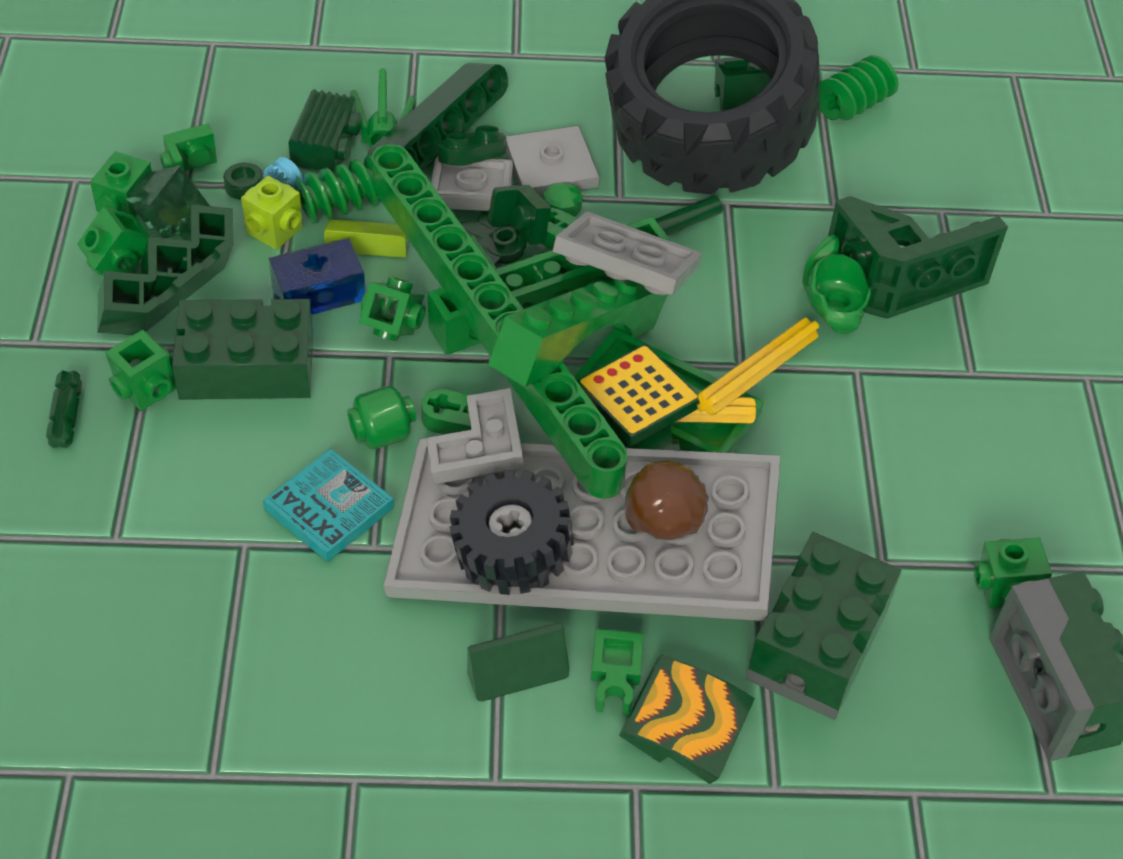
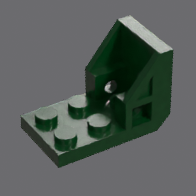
M849 196L836 200L828 236L837 235L839 239L838 254H844L857 260L863 268L867 283L871 288L870 299L863 309L864 313L888 319L989 284L1008 226L997 216L982 222H974L969 226L948 233H940L929 239L912 217Z

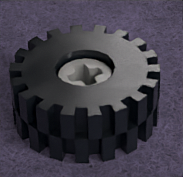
M514 470L504 471L505 478L496 480L494 473L484 476L485 485L480 487L476 481L469 485V497L460 494L455 501L457 510H451L450 521L452 526L449 527L458 564L461 570H465L466 577L472 583L479 579L481 589L488 592L491 591L493 585H498L499 593L502 595H510L511 587H519L520 594L531 592L529 584L537 581L540 588L550 583L548 577L550 572L558 577L564 571L563 561L569 562L571 559V546H574V536L568 502L564 500V494L559 487L552 489L551 480L544 476L539 482H536L534 472L524 471L522 478H516ZM514 522L520 526V529L513 528L509 533H504L503 526L510 527L514 525Z

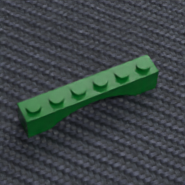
M608 277L512 313L504 318L488 365L526 387L548 377L579 343L604 326L612 325L635 338L653 330L667 294L658 295L651 293L645 289L644 285L629 279L618 280Z

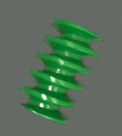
M876 55L867 56L819 83V109L827 119L837 120L839 118L844 121L850 120L855 115L863 113L865 109L872 108L876 103L884 101L886 97L893 96L897 92L899 85L897 74L890 63L884 58Z
M372 155L365 157L363 164L357 159L350 161L348 168L344 164L335 165L333 173L328 168L320 169L318 177L313 172L305 173L303 182L296 176V189L300 192V203L312 224L317 223V211L322 210L327 220L333 219L334 206H337L342 215H347L348 202H352L357 211L363 210V198H367L372 207L378 206V196L373 189Z

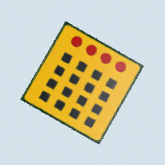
M646 343L576 380L609 426L629 447L698 409L697 404L700 403L698 394Z

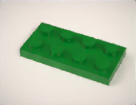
M614 328L574 378L576 380L640 347L645 342ZM647 344L697 394L718 380V378ZM745 392L740 397H752L755 399V422L762 413L764 401ZM674 422L671 424V438L679 439L680 449L683 451L732 453L754 422L751 424Z

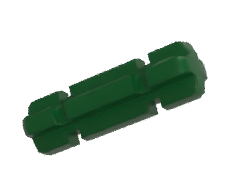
M62 370L56 376L55 387L57 389L53 392L49 415L51 421L48 423L46 431L48 444L53 448L59 446L67 448L73 442L74 431L71 429L75 427L79 398L77 397L80 395L82 387L80 374L74 370L70 372Z

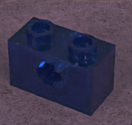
M349 238L268 258L272 289L277 299H310L312 315L362 302L365 293L364 270Z

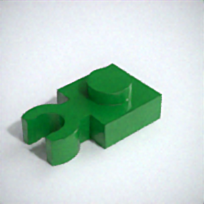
M595 629L591 681H601L597 686L595 695V708L598 712H603L604 702L607 697L617 696L623 702L622 714L630 713L634 695L631 685L640 684L644 633Z

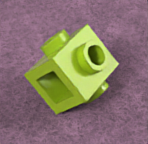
M268 175L241 197L246 233L273 249H279L303 228L300 192L296 191L292 186L283 184Z

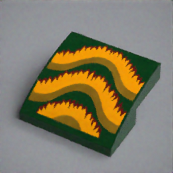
M660 655L619 736L658 762H662L670 757L711 784L720 778L755 698L703 669L675 658Z

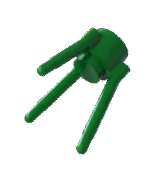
M384 68L379 70L378 111L373 113L368 122L357 91H350V96L352 95L356 99V112L362 115L361 141L368 143L370 147L398 124L394 115L387 111V72ZM413 96L409 97L400 121L413 110L416 101Z

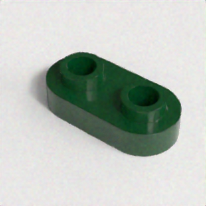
M490 125L478 126L475 132L467 134H448L446 139L438 143V160L443 164L453 166L470 165L499 157L506 153V135L499 132L497 127Z

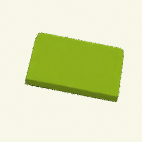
M330 219L324 230L325 252L406 258L409 240L397 224Z

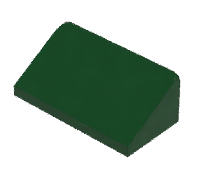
M557 622L467 647V674L476 699L483 702L569 677V662L562 623Z

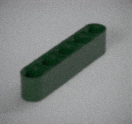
M464 64L370 148L366 157L371 156L382 145H399L408 151L421 170L425 169L438 156V143L446 139V135L465 132L505 94L508 87L506 69L499 64Z

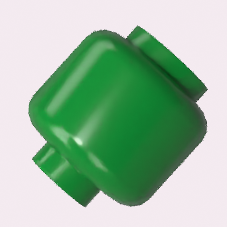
M385 386L357 395L353 401V408L347 410L349 425L356 442H364L371 449H379L405 441L410 434V423L415 422L417 419L411 398L409 396L402 397L400 392L392 386Z

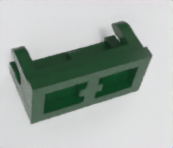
M737 57L715 59L714 92L715 97H720L721 111L749 102L760 94L772 80L761 68Z

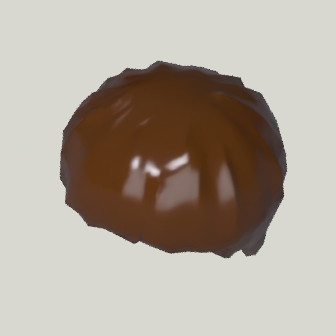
M669 460L653 462L641 468L640 472L636 473L625 497V517L635 532L647 533L656 539L662 540L684 538L687 535L697 533L705 521V516L708 512L707 502L709 496L706 493L705 484L700 481L699 475H696L690 467H685L680 462L674 463Z

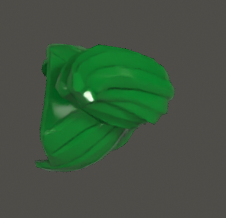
M831 235L822 240L808 257L802 283L807 292L809 302L816 313L835 332L849 334L857 330L861 324V319L864 316L863 309L870 299L871 288L867 283L860 263L844 254H838V236Z

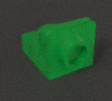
M209 123L163 135L165 152L159 154L165 175H173L178 188L187 186L184 171L217 162L214 133Z

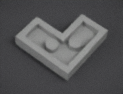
M511 388L466 396L472 430L427 438L430 468L434 484L525 468Z

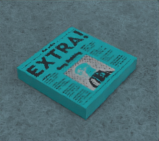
M330 448L265 498L263 505L267 513L328 562L394 509V498Z

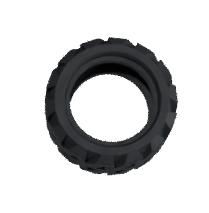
M646 0L642 4L635 2L618 21L619 35L611 34L605 54L607 70L605 77L614 129L617 130L619 144L631 162L635 163L638 160L642 162L643 173L665 186H670L674 182L682 184V190L685 192L713 194L719 188H729V193L760 184L767 173L771 177L776 176L794 162L800 148L804 149L807 146L816 127L817 110L819 111L818 38L809 17L803 16L802 9L795 0ZM707 56H731L746 60L761 68L772 79L768 86L749 102L718 112L686 110L669 103L656 92L662 80L674 69L691 60Z

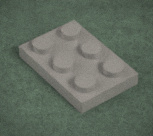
M588 211L556 236L553 252L566 256V260L570 263L581 266L591 265L604 270L605 274L613 279H629L644 285L647 291L658 295H673L698 269L702 257L701 252Z

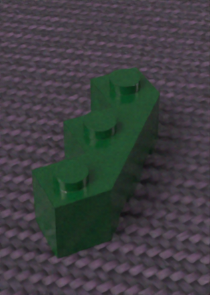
M191 204L182 229L183 240L148 237L141 259V274L104 271L98 292L97 333L134 335L142 329L146 332L179 306V300H186L225 268L233 247V208Z

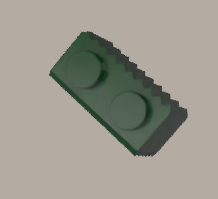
M313 89L310 92L288 141L290 160L296 166L317 170L328 168L333 172L335 165L340 164L341 161L348 160L351 150L350 138L352 135L357 136L359 134L362 122L361 113L356 112V99L352 95L350 97H347L345 94L340 96L338 93L333 95L330 91L325 93L323 90L318 92L316 89Z

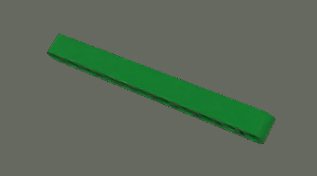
M394 144L378 147L372 154L373 189L375 194L491 356L505 316L523 310V307L408 151ZM561 361L548 377L526 387L504 375L584 489L590 495L601 499H608L618 495L624 487L628 452L565 364Z

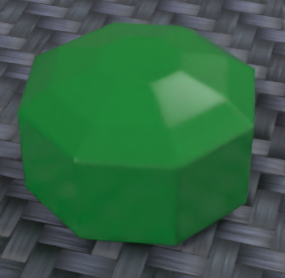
M553 183L543 192V199L551 208L562 210L574 217L582 208L580 190L577 186L570 183Z

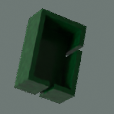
M262 299L179 300L176 326L177 336H175L172 362L179 400L311 398L313 324L310 299H271V306H263Z

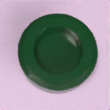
M247 162L230 166L223 175L225 191L232 198L241 200V197L251 187H255L264 179L262 170L257 165Z

